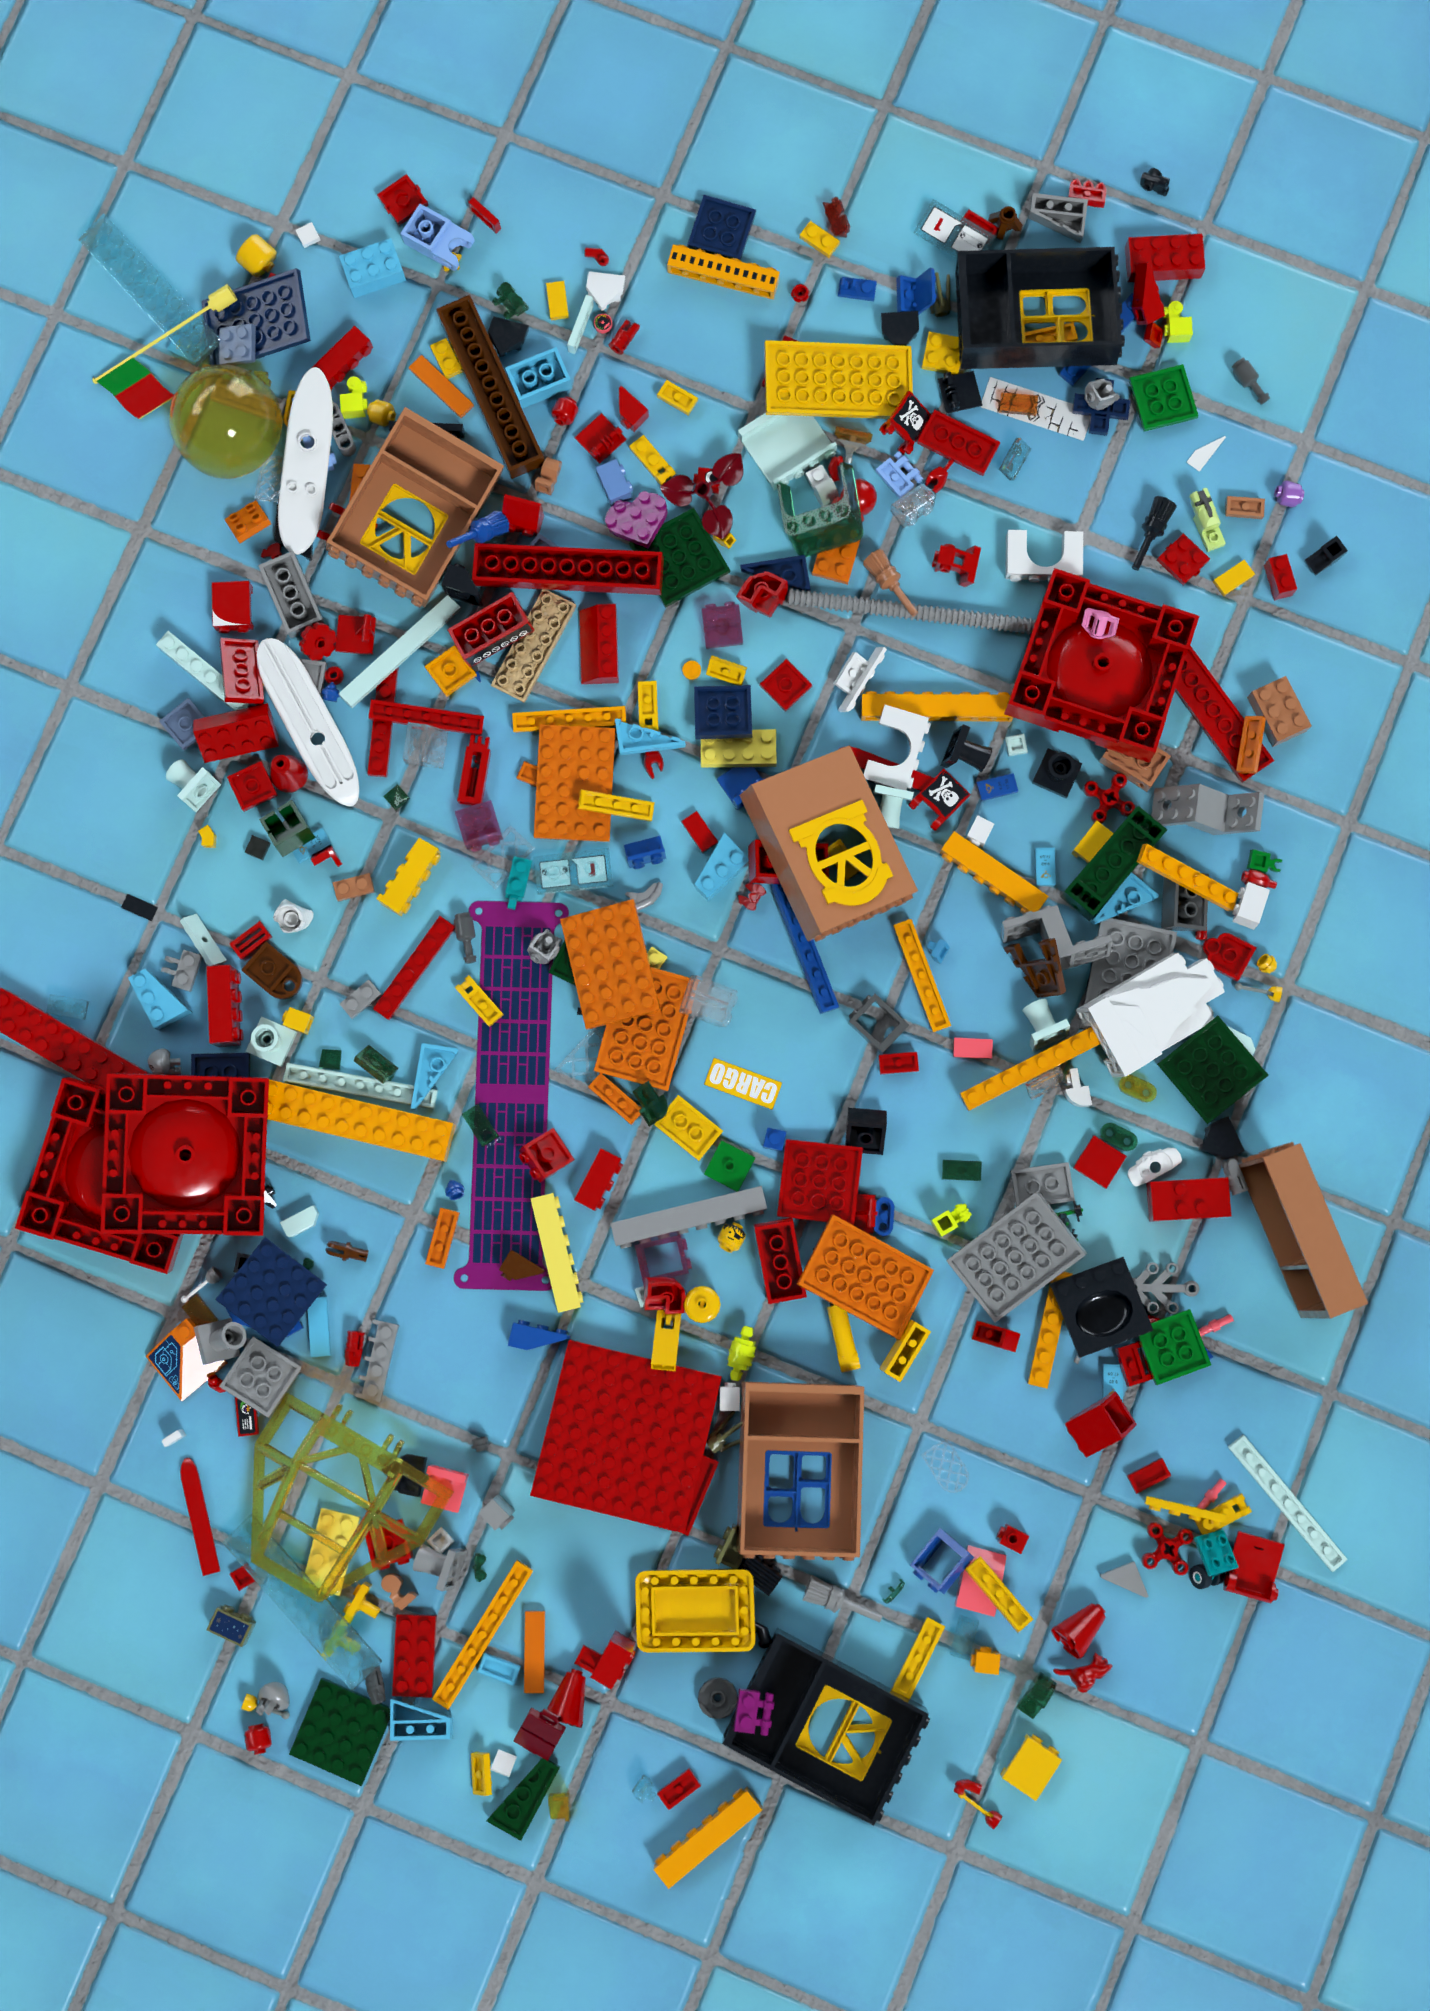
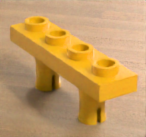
M365 1581L362 1585H357L353 1592L355 1597L352 1603L348 1601L343 1610V1613H345L343 1619H338L332 1630L335 1633L332 1638L328 1637L322 1647L325 1651L322 1655L330 1658L339 1646L356 1654L361 1643L348 1637L346 1631L357 1611H362L374 1619L379 1614L381 1608L366 1600V1595L372 1584Z

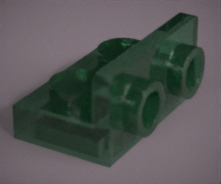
M370 1045L358 1053L353 1060L382 1084L387 1080L391 1081L398 1070L397 1066Z

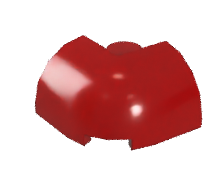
M767 571L754 576L750 575L736 597L750 610L771 618L779 604L782 605L785 600L788 582Z
M665 1276L645 1277L644 1310L664 1309L665 1314L685 1312L683 1305L686 1299L685 1290L675 1278Z

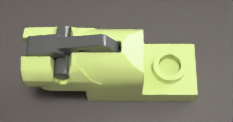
M1203 488L1202 491L1193 492L1189 496L1195 513L1193 520L1206 551L1209 552L1225 546L1226 543L1219 528L1221 522L1208 489Z

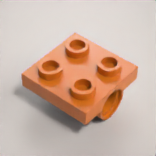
M256 500L248 503L244 508L224 519L239 543L271 525V522Z

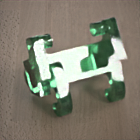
M503 282L498 287L496 294L500 296L499 299L495 297L492 300L495 306L502 303L508 311L503 315L506 319L514 315L519 316L529 309V306L515 293L514 288L508 282Z

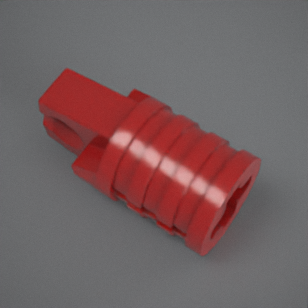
M347 1331L345 1365L359 1366L363 1352L365 1332Z

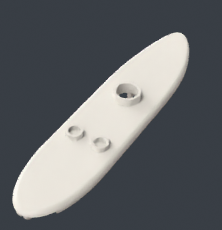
M316 367L309 369L301 379L291 405L278 503V527L281 540L289 552L293 551L297 555L305 552L311 546L321 524L332 439L333 402L331 390L326 376ZM310 436L314 439L315 443L311 448L306 449L301 445V440L303 437Z
M273 638L262 640L257 650L259 674L301 757L319 785L334 800L345 806H354L359 798V780L353 758L308 671L298 656L286 644ZM315 733H322L325 736V741H323L322 745L316 746L311 742V738Z

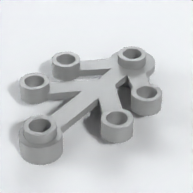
M1156 1263L1147 1264L1146 1269L1136 1279H1132L1141 1301L1149 1313H1157L1159 1305L1156 1302H1151L1143 1292H1151L1166 1307V1311L1170 1314L1177 1313L1179 1306L1177 1303L1171 1302L1162 1292H1184L1186 1296L1190 1297L1196 1296L1199 1293V1285L1195 1281H1187L1184 1285L1163 1284L1171 1275L1178 1272V1266L1175 1263L1167 1264L1165 1270L1151 1284H1143L1151 1274H1156L1159 1270ZM1150 1265L1155 1266L1156 1269L1154 1272H1151L1149 1270ZM1170 1265L1175 1267L1174 1272L1169 1271ZM1190 1285H1193L1195 1287L1194 1292L1189 1291L1188 1288ZM1151 1304L1156 1306V1310L1153 1312L1149 1308ZM1171 1304L1175 1305L1176 1309L1174 1312L1169 1310Z

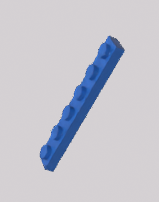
M1133 293L1122 303L1120 319H1123V330L1121 333L1135 319L1132 309ZM1065 366L1060 371L1059 376L1073 387L1091 366Z

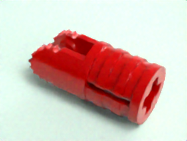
M625 320L609 343V347L615 353L622 355L640 329V325L637 323L631 325L629 320Z

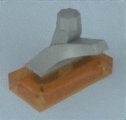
M837 426L835 430V435L843 443L846 450L845 463H852L853 453L858 448L872 442L873 434Z

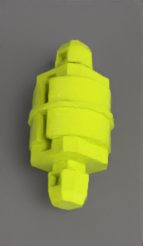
M744 1326L740 1333L742 1336L734 1337V1341L731 1343L727 1359L728 1366L734 1367L730 1373L731 1380L740 1381L743 1375L742 1370H749V1367L752 1366L753 1358H755L756 1341L750 1340V1337L753 1336V1328L749 1326Z

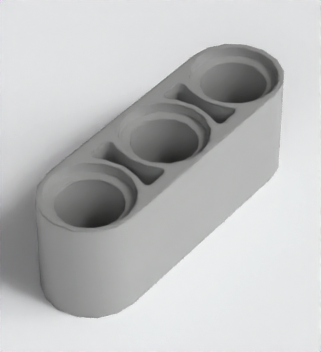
M333 402V410L336 413L333 415L332 435L341 454L349 457L356 452V445L338 405ZM343 427L341 431H335L336 428ZM345 443H350L349 447H342Z

